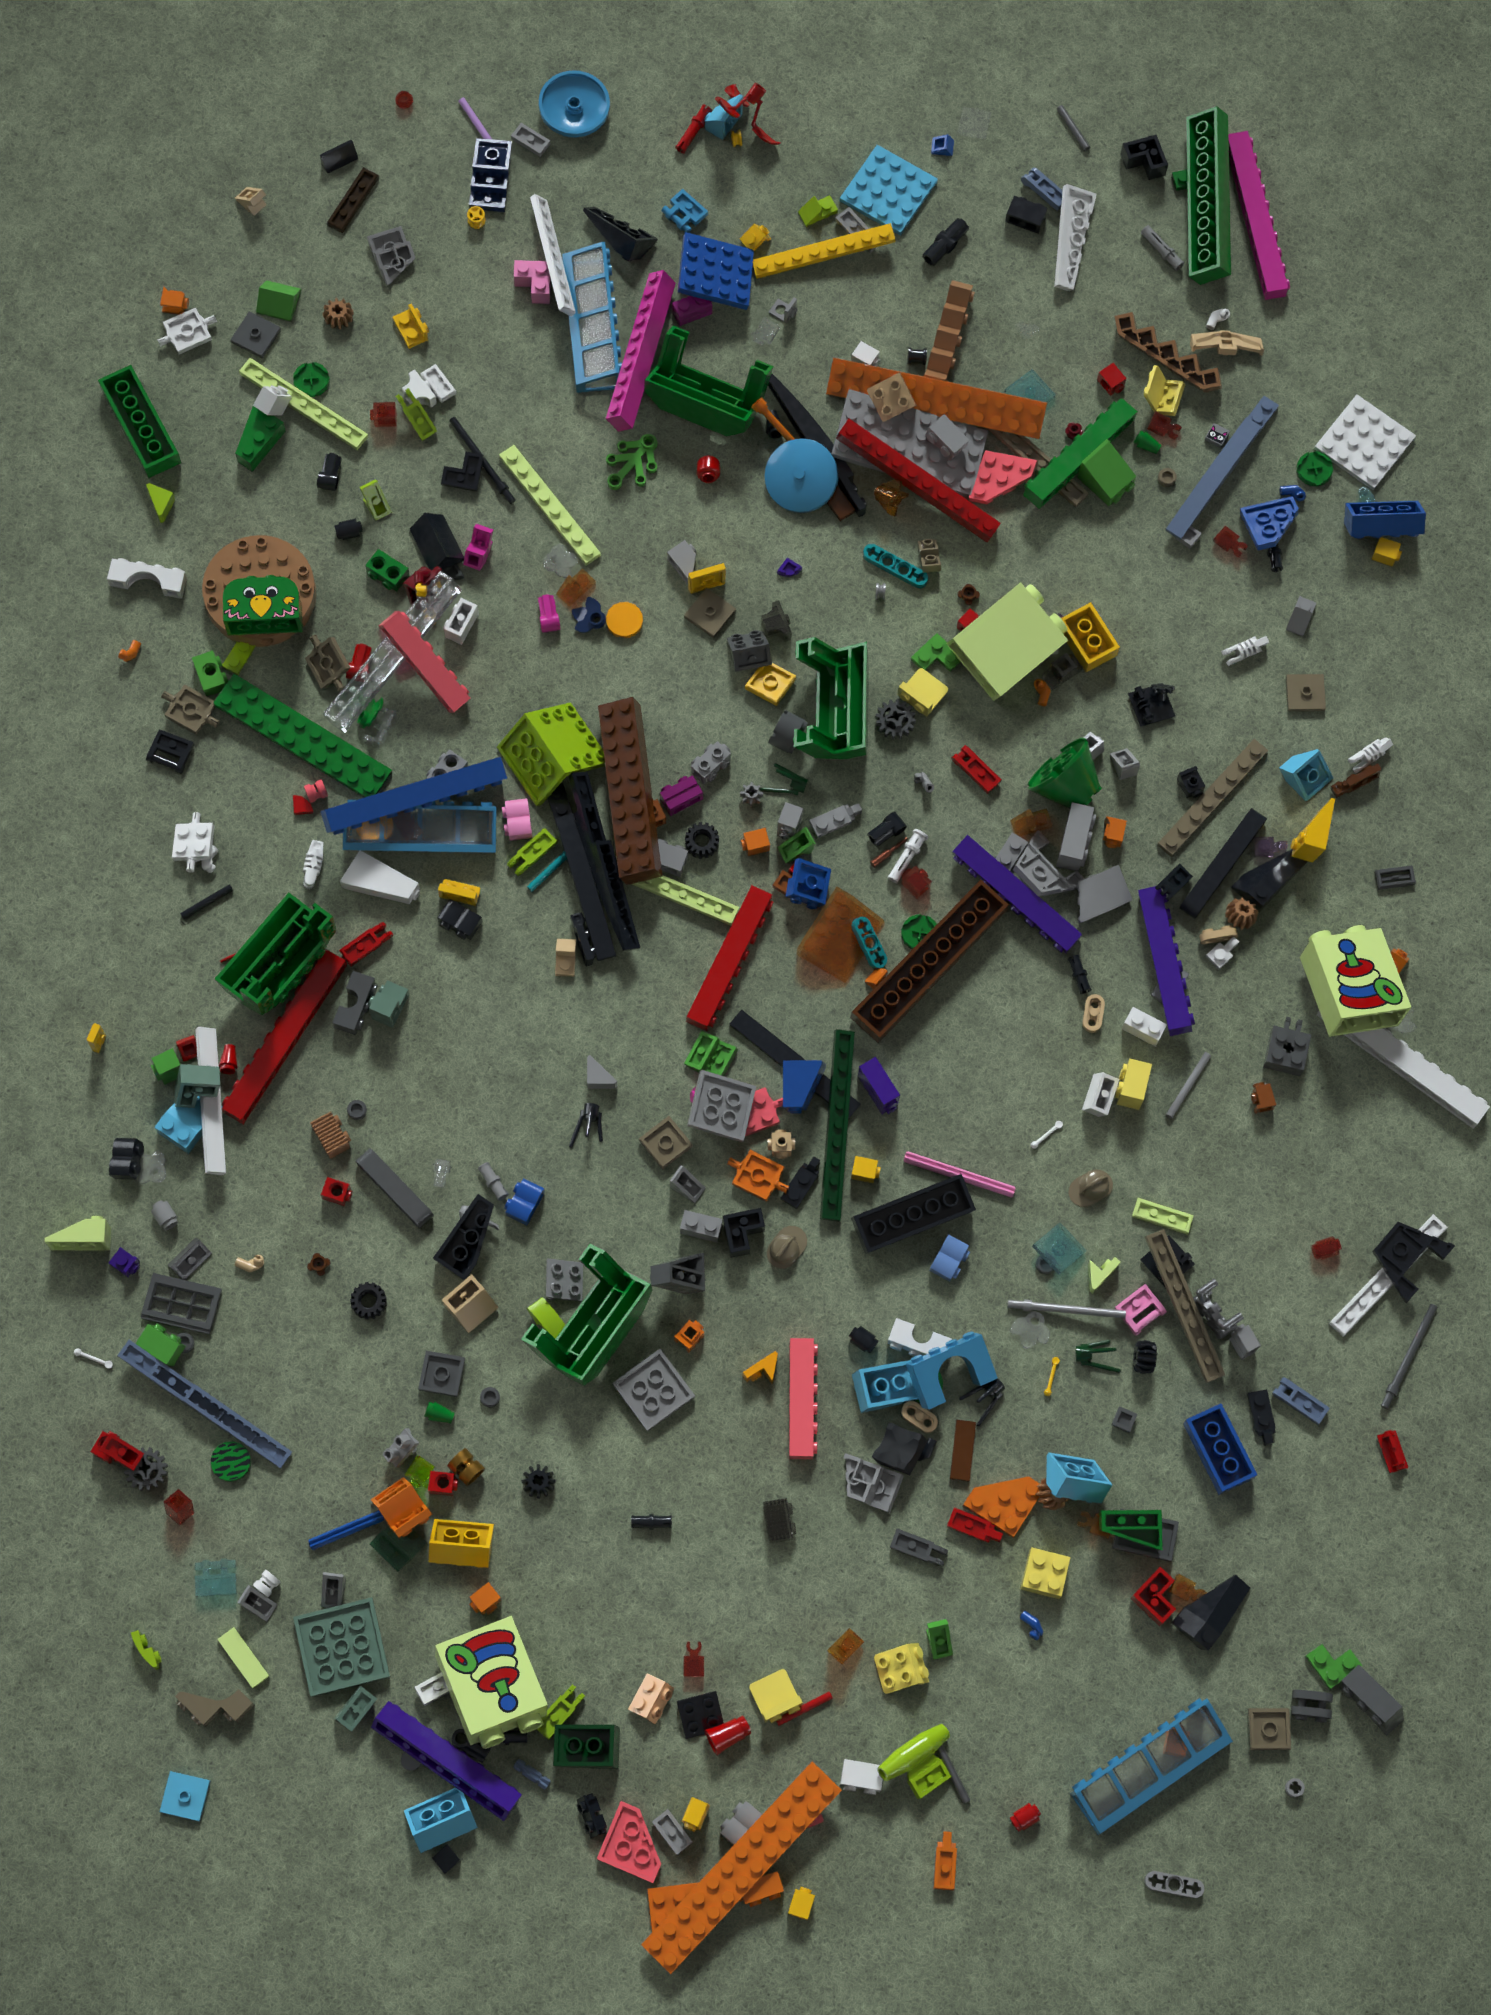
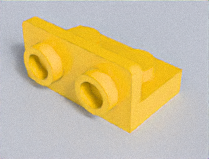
M412 303L408 305V310L393 316V321L408 349L427 341V333H429L426 323H422L420 320L421 314L418 308L414 309Z
M444 879L443 884H439L438 894L440 898L476 906L480 887Z

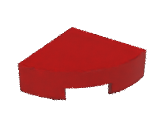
M293 795L294 815L313 814L312 806L306 798Z

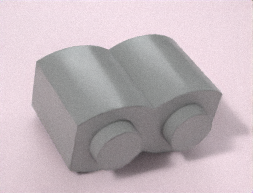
M1241 1324L1233 1329L1232 1337L1229 1340L1241 1360L1258 1351L1261 1344L1249 1325Z
M747 1801L744 1804L739 1802L732 1811L735 1814L732 1819H726L720 1826L722 1830L720 1835L732 1845L762 1815Z

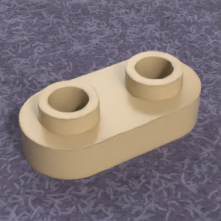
M1231 925L1214 931L1213 929H1206L1199 935L1200 942L1203 945L1229 941L1232 937H1238L1236 928H1232Z
M1097 994L1090 995L1085 1002L1082 1026L1089 1033L1097 1032L1102 1025L1105 1001ZM1096 1003L1098 1007L1093 1008L1091 1004ZM1093 1021L1095 1026H1090L1088 1022Z
M914 1401L906 1402L901 1410L903 1419L924 1433H931L937 1428L938 1420L933 1413L922 1408L921 1405ZM913 1409L915 1414L911 1416L907 1411ZM929 1420L931 1422V1426H925L924 1421Z

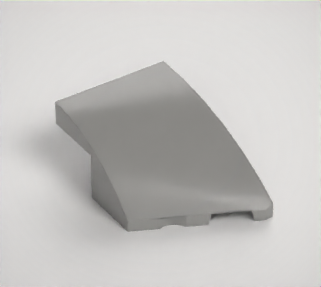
M401 226L367 236V241L386 285H389L415 259L411 243L406 241Z
M1119 865L1078 881V905H1080L1078 923L1099 916L1133 900Z
M845 1453L847 1496L890 1513L904 1475Z

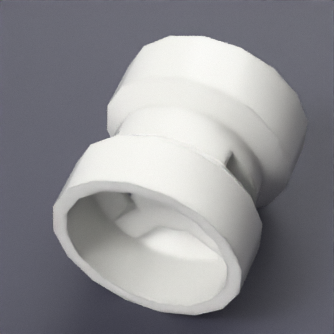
M265 1569L261 1574L260 1580H256L253 1586L263 1595L269 1597L272 1594V1589L281 1582Z

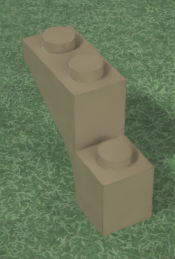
M239 1689L233 1695L223 1700H213L186 1692H179L175 1696L179 1700L176 1704L184 1712L188 1709L193 1714L190 1718L198 1726L202 1723L205 1727L223 1709L225 1711L222 1714L230 1722L234 1719L238 1723L255 1706Z

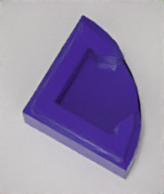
M787 557L778 569L777 574L785 577L794 576L802 570V566Z

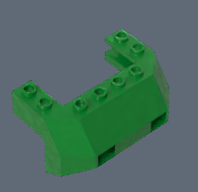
M673 325L665 335L657 366L645 379L644 392L659 409L726 437L744 433L756 415V412L751 408L752 405L761 397L764 399L774 366L756 360L755 365L750 367L744 389L681 364L690 332Z
M816 637L796 641V659L817 671V690L815 698L816 726H807V733L794 729V747L818 759H850L866 755L868 746L869 687L867 641L838 649L831 647Z
M288 892L215 977V980L228 994L247 1008L260 1015L267 1013L279 1003H283L288 997L287 993L299 985L300 978L304 973L308 974L315 960L322 958L330 939L336 932L333 916L316 903L312 905L314 910L310 909ZM297 933L298 935L293 939V941L288 945V947H285Z
M592 1244L588 1245L579 1260L598 1280L555 1339L544 1329L540 1330L533 1323L521 1338L543 1361L583 1386L600 1374L644 1312L653 1291L650 1283L624 1271L606 1251Z

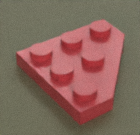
M985 450L972 494L969 495V500L976 503L989 504L993 502L994 498L1002 494L1004 496L1015 490L1016 486L1024 482L1027 483L1030 479L1033 480L1038 466L1037 460Z
M621 1801L597 1856V1860L653 1884L661 1866L660 1859L640 1809Z

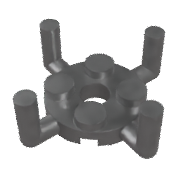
M1212 1279L1196 1291L1197 1295L1193 1299L1200 1315L1206 1317L1208 1320L1207 1324L1213 1329L1216 1337L1222 1339L1238 1327L1237 1323L1243 1320L1244 1317L1239 1312L1226 1321L1220 1315V1312H1222L1220 1306L1216 1302L1212 1303L1209 1298L1213 1294L1211 1290L1218 1285V1282Z

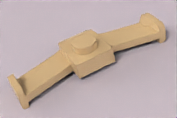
M1221 330L1191 334L1190 338L1191 352H1194L1196 349L1217 347L1218 354L1236 355L1237 349L1256 352L1261 356L1264 353L1261 338Z

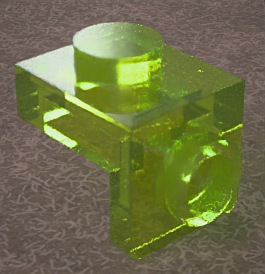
M417 1455L404 1476L410 1479L409 1483L418 1489L420 1486L427 1489L428 1484L425 1482L430 1475V1471H433L435 1466Z

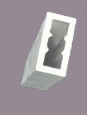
M361 850L340 880L341 887L344 889L406 904L416 900L420 894L418 882Z

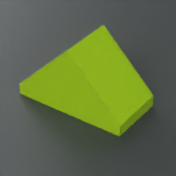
M148 483L146 486L160 523H163L175 502L174 494L171 491Z

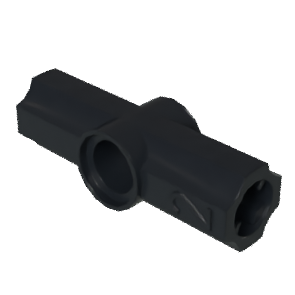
M957 218L945 231L942 230L936 236L934 243L923 253L922 257L925 262L935 266L946 253L952 252L960 238L969 230V226L962 218Z

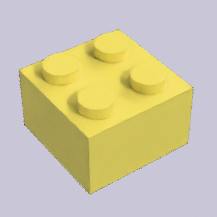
M1130 1058L1127 1064H1123L1119 1076L1122 1082H1119L1114 1097L1118 1099L1116 1105L1136 1110L1140 1109L1144 1101L1152 1064Z
M1031 1547L1021 1590L1060 1599L1063 1593L1070 1557Z

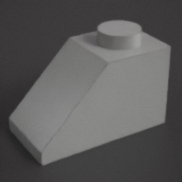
M684 540L667 552V560L688 585V573L694 572L697 552L692 544H688Z

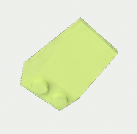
M91 1216V1219H84L46 1237L45 1243L50 1250L110 1251L111 1227L102 1216Z

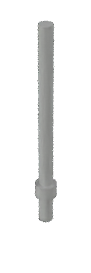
M1024 1299V1301L1008 1300V1308L1023 1309V1311L1028 1312L1039 1310L1126 1319V1311L1038 1303Z

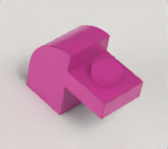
M479 524L474 526L471 543L465 551L463 565L479 571L482 569L492 547L493 529Z

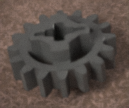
M889 699L888 705L883 702L882 708L878 707L877 712L879 714L875 716V719L878 720L876 721V726H881L879 732L884 731L885 737L892 735V740H894L895 736L902 739V734L908 736V730L913 731V725L916 722V719H914L915 712H911L912 706L906 707V701L901 704L899 699L896 700V703ZM908 721L907 724L902 728V724Z
M141 1447V1452L144 1455L134 1471L128 1468V1470L124 1471V1474L129 1475L126 1479L128 1483L133 1481V1488L139 1485L140 1491H143L144 1487L151 1491V1486L153 1485L158 1488L157 1483L159 1481L164 1483L162 1475H168L164 1471L168 1465L167 1463H162L165 1457H159L160 1452L158 1450L153 1453V1449L149 1447L146 1452ZM148 1457L156 1459L158 1463H151ZM145 1463L150 1468L147 1469L146 1474L142 1471L145 1468ZM158 1472L157 1476L152 1480L153 1475ZM134 1476H141L144 1482L138 1481Z

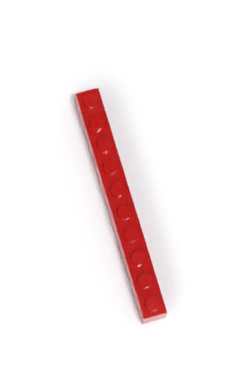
M848 418L838 433L836 439L983 541L988 542L1001 524L850 418Z
M327 949L321 959H316L315 963L317 964L306 974V980L303 985L300 984L295 991L296 996L292 1001H288L282 1017L279 1016L274 1023L275 1028L272 1032L267 1033L264 1038L265 1043L261 1049L258 1048L253 1055L254 1060L251 1064L246 1065L243 1070L244 1075L240 1081L237 1080L234 1083L231 1095L226 1096L222 1102L224 1114L243 1125L347 967L346 960Z

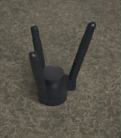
M586 1103L584 1105V1110L580 1112L579 1120L569 1144L570 1148L573 1147L583 1119L587 1121L586 1137H589L591 1122H595L597 1119L599 1142L603 1141L602 1113L599 1112V1105L594 1103Z
M998 1378L978 1386L959 1397V1400L962 1401L984 1389L985 1393L977 1399V1403H980L987 1396L990 1398L994 1397L978 1421V1427L985 1420L996 1402L1003 1396L1001 1392L1005 1390V1386Z

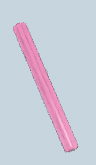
M909 1151L904 1156L905 1163L951 1178L962 1174L966 1183L1008 1197L1014 1196L1016 1190L1014 1186Z

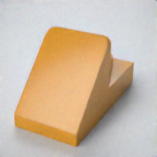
M774 1351L745 1370L742 1376L746 1382L752 1380V1382L756 1381L762 1376L761 1373L764 1372L772 1384L778 1353Z

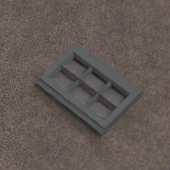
M153 1273L142 1309L141 1319L210 1335L222 1289Z

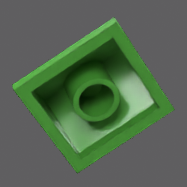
M266 280L259 287L256 313L291 321L301 289Z

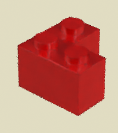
M1161 1567L1130 1598L1159 1627L1176 1610L1162 1596L1175 1580Z

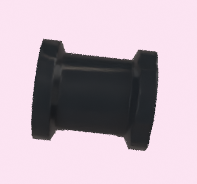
M908 347L907 364L914 362L926 365L927 348L912 350V348Z

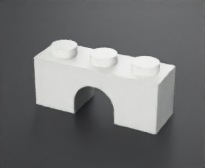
M896 1318L887 1344H890V1347L897 1351H901V1349L909 1351L908 1354L915 1357L928 1354V1351L932 1348H942L946 1346V1342L952 1339L933 1332L928 1342L918 1343L912 1336L915 1325Z

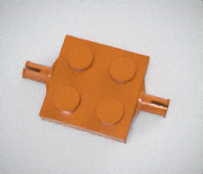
M752 1150L748 1152L746 1158L741 1162L730 1157L727 1165L737 1169L732 1185L766 1202L775 1189L787 1193V1190H789L790 1186L780 1182V1176L785 1167Z

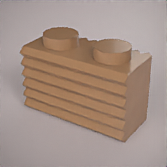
M330 1111L310 1122L330 1159L350 1149L349 1142L351 1139L346 1131L342 1132L339 1127L342 1123L337 1114L333 1116Z

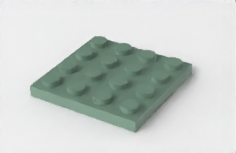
M372 1597L293 1617L310 1697L390 1677Z

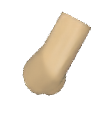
M255 1255L253 1259L247 1261L238 1257L234 1266L247 1272H253L262 1268L264 1258L261 1255Z

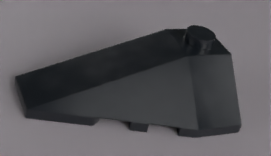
M584 207L583 212L613 249L622 255V258L626 261L641 259L658 240L640 228L638 231L629 228L630 223L614 220L613 215L596 207Z
M1293 849L1244 873L1231 888L1246 901L1250 900V904H1256L1255 909L1260 912L1308 861L1292 857Z
M477 1194L433 1259L463 1280L467 1279L477 1265L494 1204Z
M1233 1575L1207 1594L1200 1596L1193 1603L1183 1607L1171 1623L1199 1649L1209 1651L1226 1628L1250 1590V1587L1237 1575Z

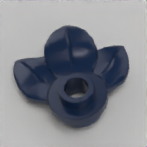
M587 597L586 607L572 609V614L576 621H578L575 630L581 633L589 632L592 629H600L606 623V616L601 612L600 603L592 597ZM596 618H600L598 623L594 622Z

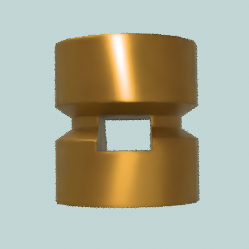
M466 1448L460 1451L448 1463L447 1467L454 1474H459V1479L465 1486H469L484 1472L485 1468L478 1460H473L474 1456Z

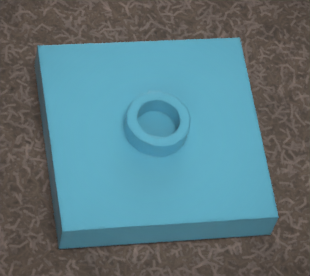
M170 1771L159 1812L200 1821L210 1780Z

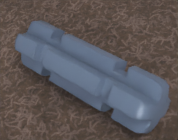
M518 1759L513 1766L515 1770L522 1772V1775L535 1784L538 1783V1786L542 1789H546L549 1786L550 1779L541 1776L540 1772L530 1765H525L524 1761Z

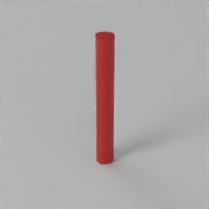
M830 1691L799 1706V1711L790 1715L789 1712L782 1715V1719L776 1721L778 1726L833 1699Z

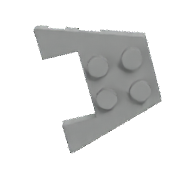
M1037 830L1013 870L1038 897L1078 889V881L1084 879V877L1076 870L1064 878L1040 853V850L1045 848L1049 841Z

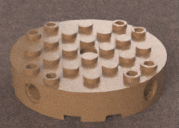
M248 536L229 543L212 558L204 574L202 594L212 623L224 636L232 641L249 643V645H255L256 647H266L282 643L295 634L227 635L223 622L224 589L231 581L248 576H256L258 578L274 575L291 579L298 588L302 604L303 627L306 625L315 607L316 585L307 559L292 544L272 536Z

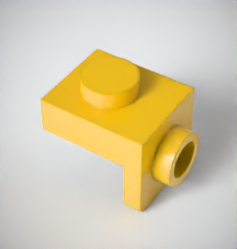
M753 224L740 240L747 248L755 251L765 240L770 241L771 237L768 235L769 231L765 226Z

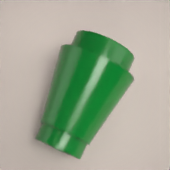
M1140 430L1133 442L1137 445L1136 447L1157 454L1162 446L1148 432H1143L1142 430Z
M429 1402L424 1417L430 1421L451 1424L455 1412L437 1402Z

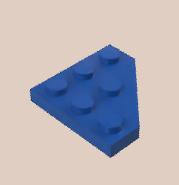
M1293 496L1240 508V515L1257 550H1263L1277 545L1298 515L1299 508Z

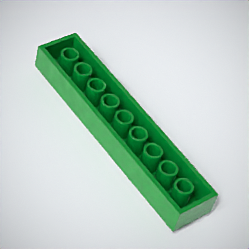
M1218 106L1186 117L1189 277L1199 285L1231 275L1228 115Z

